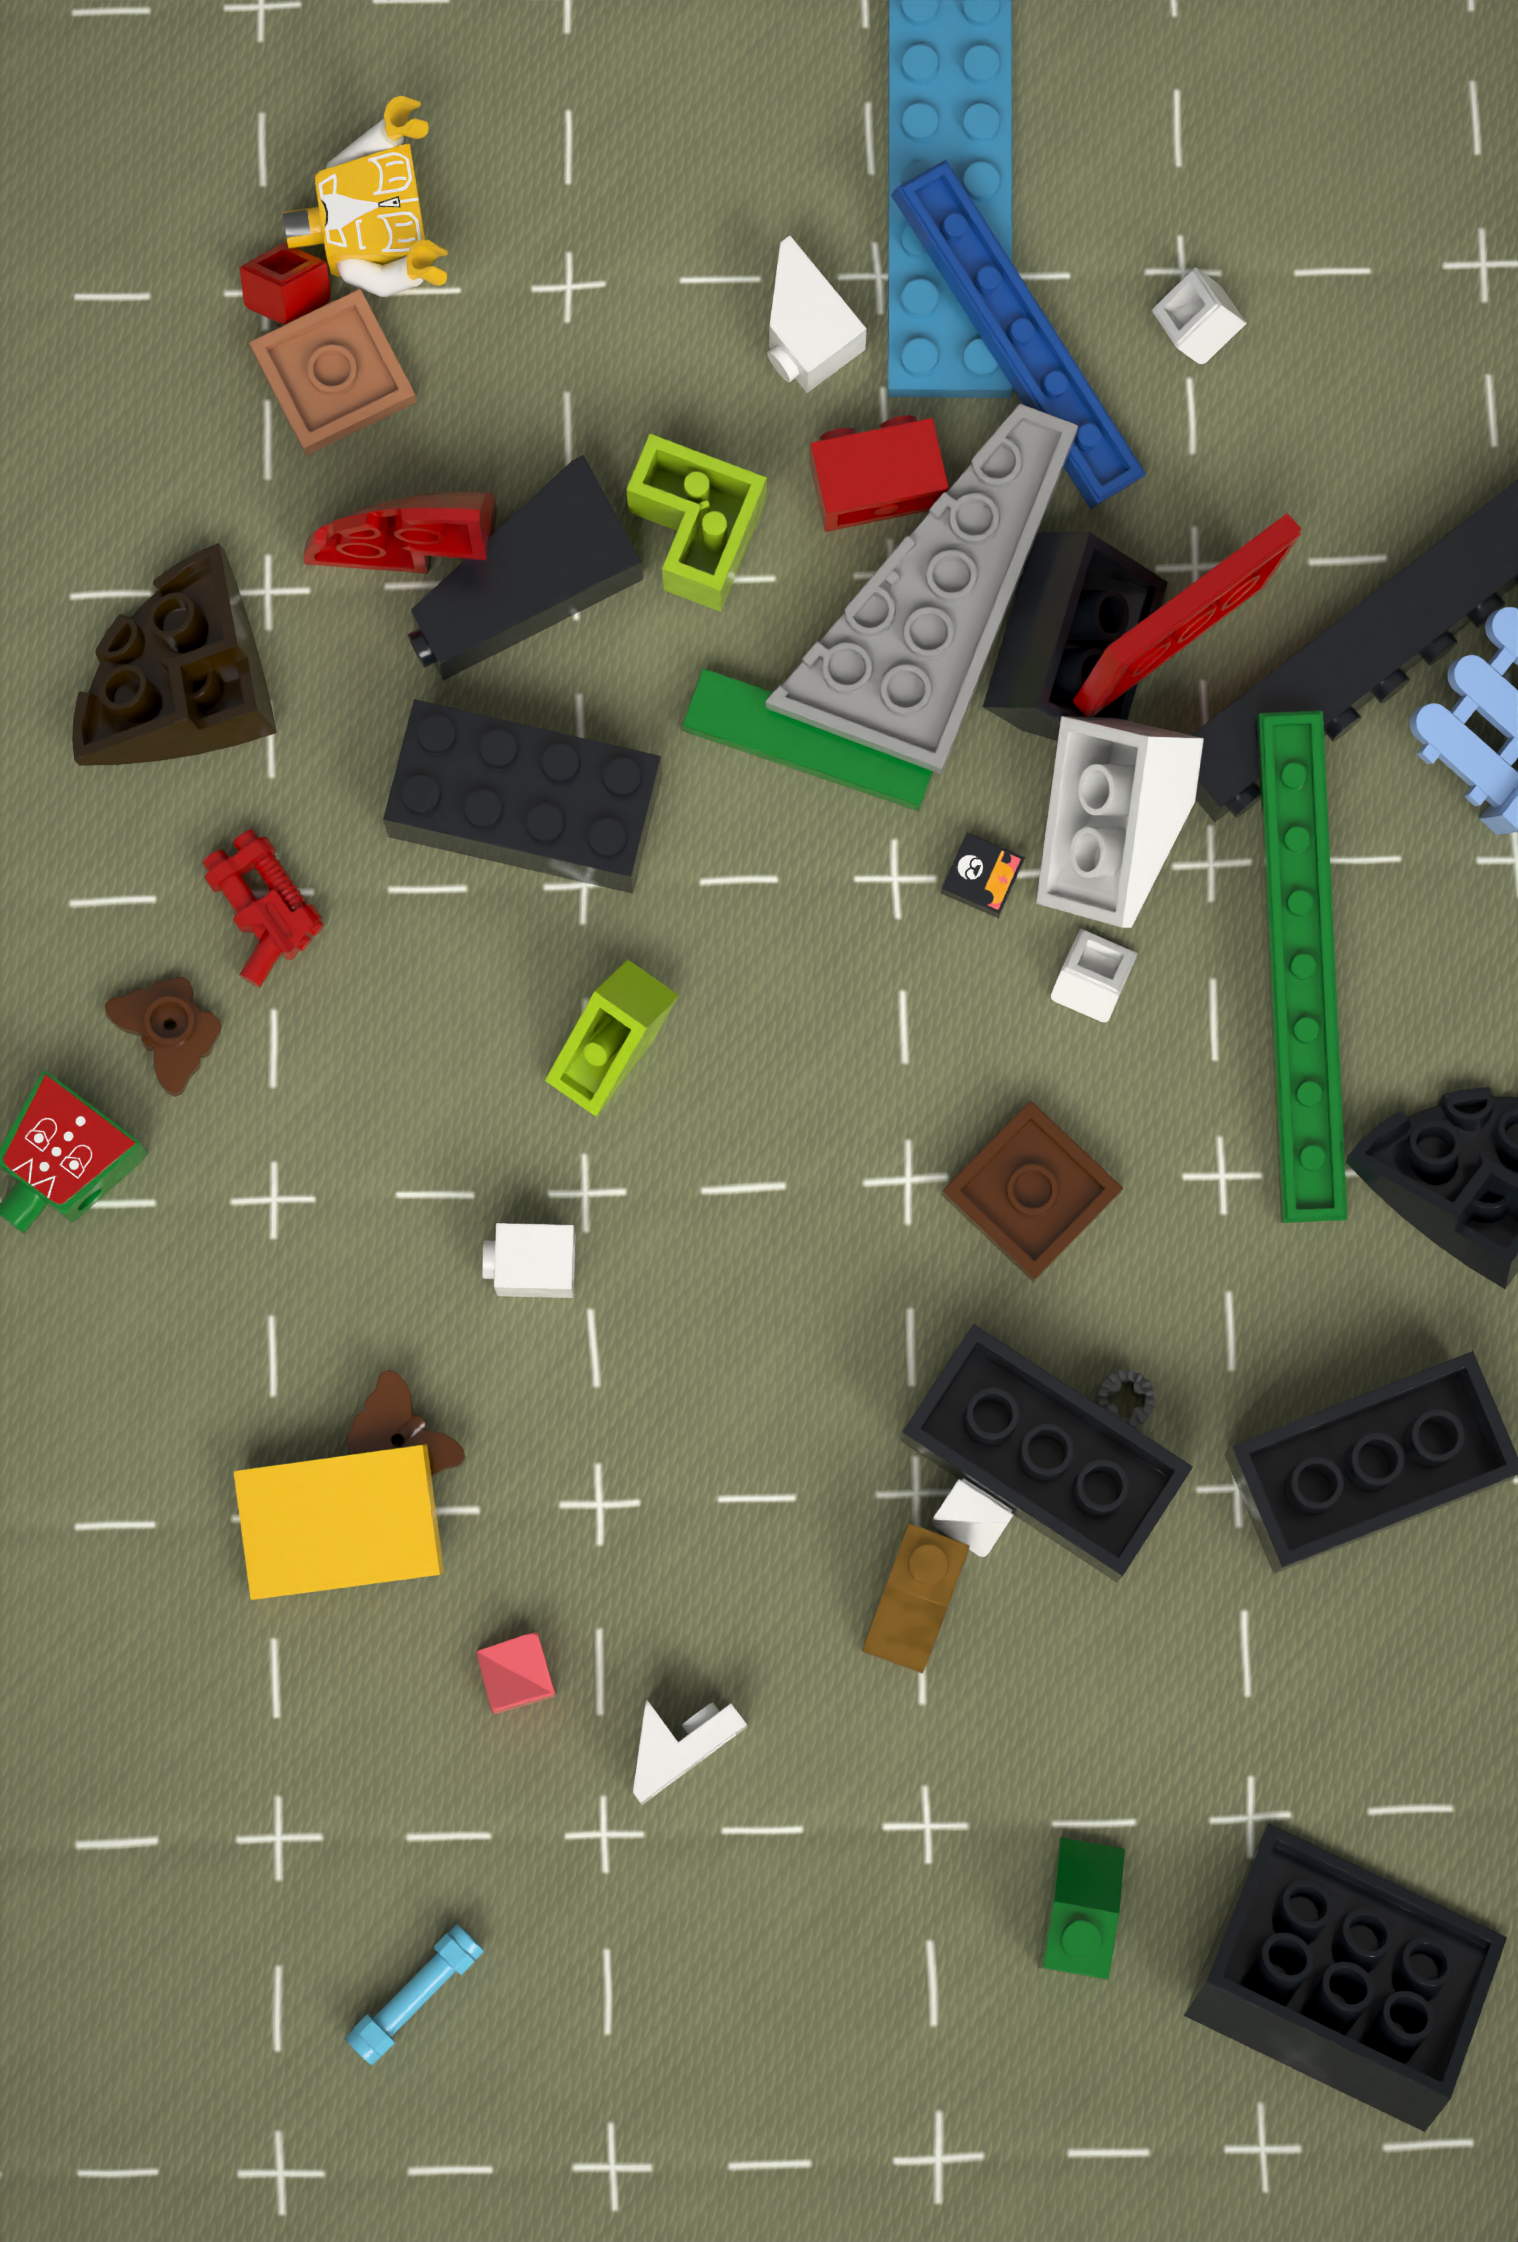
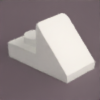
M648 1700L646 1701L633 1794L641 1805L747 1728V1724L732 1703L721 1711L713 1702L701 1709L682 1724L688 1735L678 1742Z

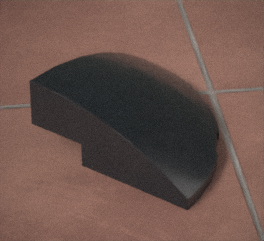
M1489 1087L1446 1093L1442 1095L1437 1106L1419 1111L1409 1117L1406 1116L1404 1111L1394 1114L1368 1133L1347 1155L1346 1163L1402 1218L1440 1248L1503 1289L1508 1287L1518 1272V1097H1495Z

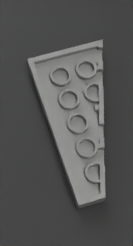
M1019 404L974 456L965 472L947 493L944 492L929 509V514L910 536H906L847 605L843 615L820 642H816L802 658V663L766 700L765 707L942 775L1077 435L1078 425Z

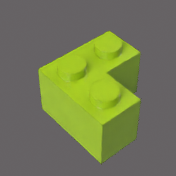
M649 434L626 489L628 513L677 531L662 567L663 590L722 612L767 501V477Z

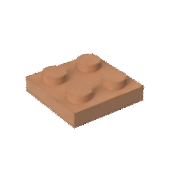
M361 289L249 342L251 351L305 456L417 403L416 395Z

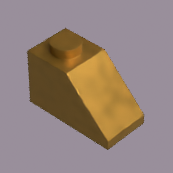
M908 1523L862 1652L923 1674L970 1545Z

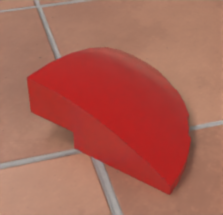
M439 492L404 497L360 509L315 530L305 543L304 564L428 574L430 556L487 560L488 539L495 531L497 509L495 498L491 492Z

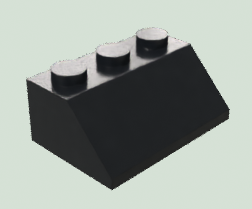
M1091 532L1037 533L1022 573L983 708L1024 732L1058 741L1061 716L1086 717L1072 701L1106 648L1161 607L1168 582ZM1138 683L1093 717L1118 718L1127 721Z

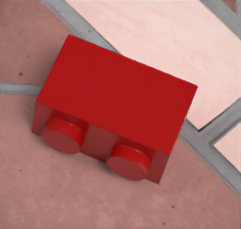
M912 415L898 416L883 422L880 425V429L856 433L854 428H839L821 435L820 441L810 443L809 463L825 532L927 512L940 496L949 490L933 418L917 421V418Z

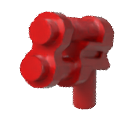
M250 829L233 841V845L238 850L237 854L229 858L226 852L220 849L206 857L202 864L208 871L204 879L213 892L221 891L236 912L233 922L241 932L254 933L257 939L260 940L239 976L250 984L261 988L280 954L282 953L287 960L294 959L300 950L304 951L312 941L311 938L320 933L324 923L316 907L313 904H307L308 901L304 900V896L300 894L301 891L297 889V885L293 884L294 881L290 879V875H287V871L283 869L280 860L276 859V849L268 837L259 838L254 829ZM254 869L259 871L258 874L262 876V880L265 881V885L269 886L270 890L267 895L259 900L242 877Z

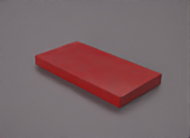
M1286 513L1109 645L1072 702L1086 718L1089 716L1093 717L1261 591L1300 537L1302 528Z

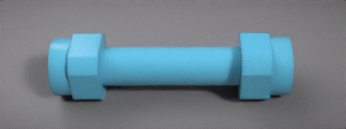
M456 1924L434 1945L433 1948L438 1953L374 2018L367 2014L345 2037L346 2041L370 2065L373 2066L397 2042L392 2036L456 1971L463 1975L485 1952L459 1924Z

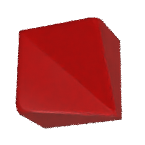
M286 243L274 247L239 267L245 306L282 325H286L309 314L330 301L327 262L300 249H289Z

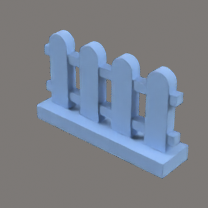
M1514 607L1496 610L1487 618L1485 624L1487 637L1499 648L1488 663L1479 656L1468 655L1456 659L1448 669V682L1452 689L1461 696L1453 708L1449 711L1440 704H1427L1418 707L1410 718V730L1413 736L1423 744L1416 755L1427 764H1432L1439 758L1470 786L1464 797L1474 806H1479L1486 800L1490 805L1479 817V820L1496 835L1518 832V769L1515 770L1511 767L1518 758V690L1502 677L1512 662L1518 665V609ZM1475 709L1508 738L1497 753L1464 725Z

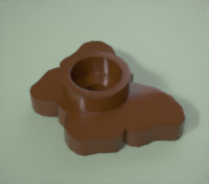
M183 977L156 982L150 987V990L144 988L137 989L126 996L111 998L105 1004L106 1016L115 1027L124 1032L141 1036L144 1048L147 1051H154V1069L158 1082L167 1094L174 1097L182 1095L188 1080L200 1069V1058L210 1055L216 1040L221 1035L219 1019L210 1012H199L198 1006L193 1002V988L190 982ZM167 1023H174L176 1027L173 1030H167L165 1025Z
M390 1370L382 1372L376 1389L365 1401L366 1412L356 1415L352 1429L346 1437V1444L349 1450L354 1454L427 1444L431 1477L438 1475L445 1469L463 1465L466 1457L464 1449L460 1444L444 1433L426 1430L427 1424L420 1415H413L412 1396L408 1385L401 1376ZM397 1435H401L404 1438L401 1446H394L392 1443L393 1438Z

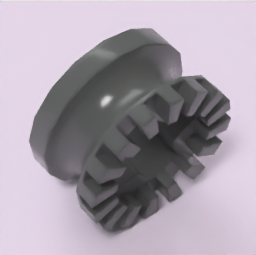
M1121 1370L1109 1375L1099 1387L1095 1399L1096 1404L1133 1428L1144 1424L1153 1412L1156 1402L1155 1391L1151 1387L1150 1381L1145 1379L1141 1373H1135L1132 1370ZM1124 1383L1132 1385V1395L1143 1398V1407L1133 1408L1129 1418L1119 1417L1118 1406L1108 1404L1107 1401L1108 1395L1117 1394L1121 1384Z

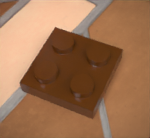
M1030 1100L942 1190L941 1195L1034 1283L1122 1192L1123 1187Z

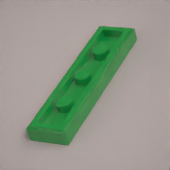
M704 668L702 669L682 725L683 732L915 811H920L933 771L769 710L765 707V702L772 695V691Z

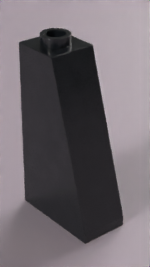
M584 455L572 460L489 537L487 560L465 559L411 609L416 630L407 635L424 668L434 663L444 681L643 580L641 560Z

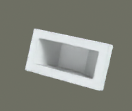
M788 236L780 242L769 326V347L771 350L767 352V355L773 367L785 381L791 382L793 379H796L805 392L808 393L865 351L867 329L793 238Z

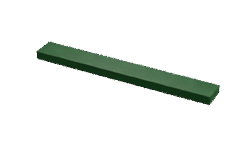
M1323 711L1259 713L1257 715L1281 1223L1348 1220Z

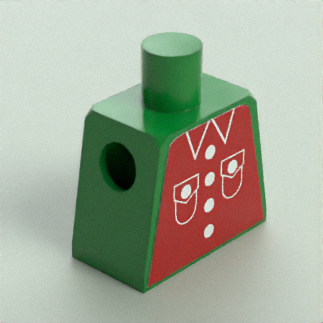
M44 1070L0 1147V1168L17 1181L0 1203V1217L25 1234L48 1205L73 1223L138 1166L148 1155V1152L141 1142Z

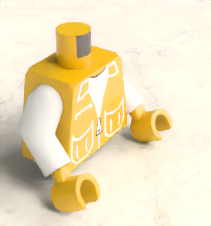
M405 96L394 97L385 108L384 119L329 161L326 169L314 175L318 207L283 212L289 249L324 244L332 275L342 277L346 283L379 297H388L416 287L423 280L434 286H441L447 280V272L431 266L438 257L448 255V251L430 240H425L410 144L402 145L403 136L413 139L423 138L428 133L429 126L427 121L418 118L408 121L410 113L414 109L419 108L421 102Z

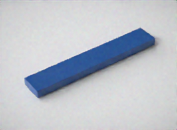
M944 160L898 186L891 194L893 200L1023 404L1078 425L1077 435L1064 468L1089 508L1093 509L1142 479L1146 475L1142 466L948 161Z

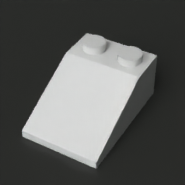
M1061 716L1036 904L1118 927L1132 928L1195 803L1204 738L1118 718Z

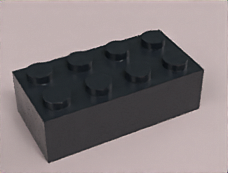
M414 699L383 821L389 838L633 894L662 778L661 756Z
M975 1324L972 1325L903 1430L900 1438L901 1442L960 1480L964 1478L1010 1508L1014 1516L1115 1582H1118L1123 1577L1193 1468V1466Z
M1473 1351L1233 1445L1224 1454L1273 1574L1493 1488L1518 1476V1456Z

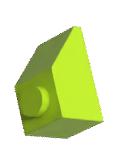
M627 959L594 991L545 1081L597 1117L654 1041L679 995Z

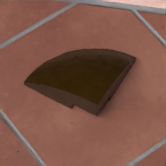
M220 543L191 555L153 581L155 594L133 616L127 617L120 614L105 633L95 651L100 665L89 692L80 691L76 701L72 741L74 760L79 766L122 765L163 761L233 747L277 733L270 696L253 632L226 552Z

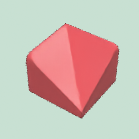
M537 1631L476 1651L489 1704L494 1715L556 1697Z

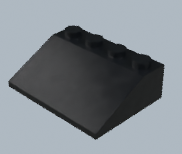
M1269 1823L1263 1832L1204 1963L1184 2016L1425 2132L1451 2100L1507 1937Z

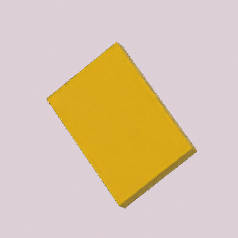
M427 1444L233 1471L251 1600L445 1573Z

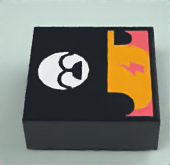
M967 833L942 887L941 894L999 919L1025 857Z

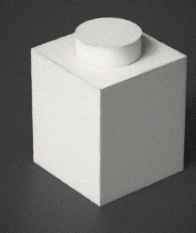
M496 1223V1240H484L483 1279H494V1289L497 1296L574 1298L576 1245L574 1225Z

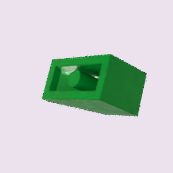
M1060 1837L1038 1968L1109 1980L1120 1913L1125 1849Z

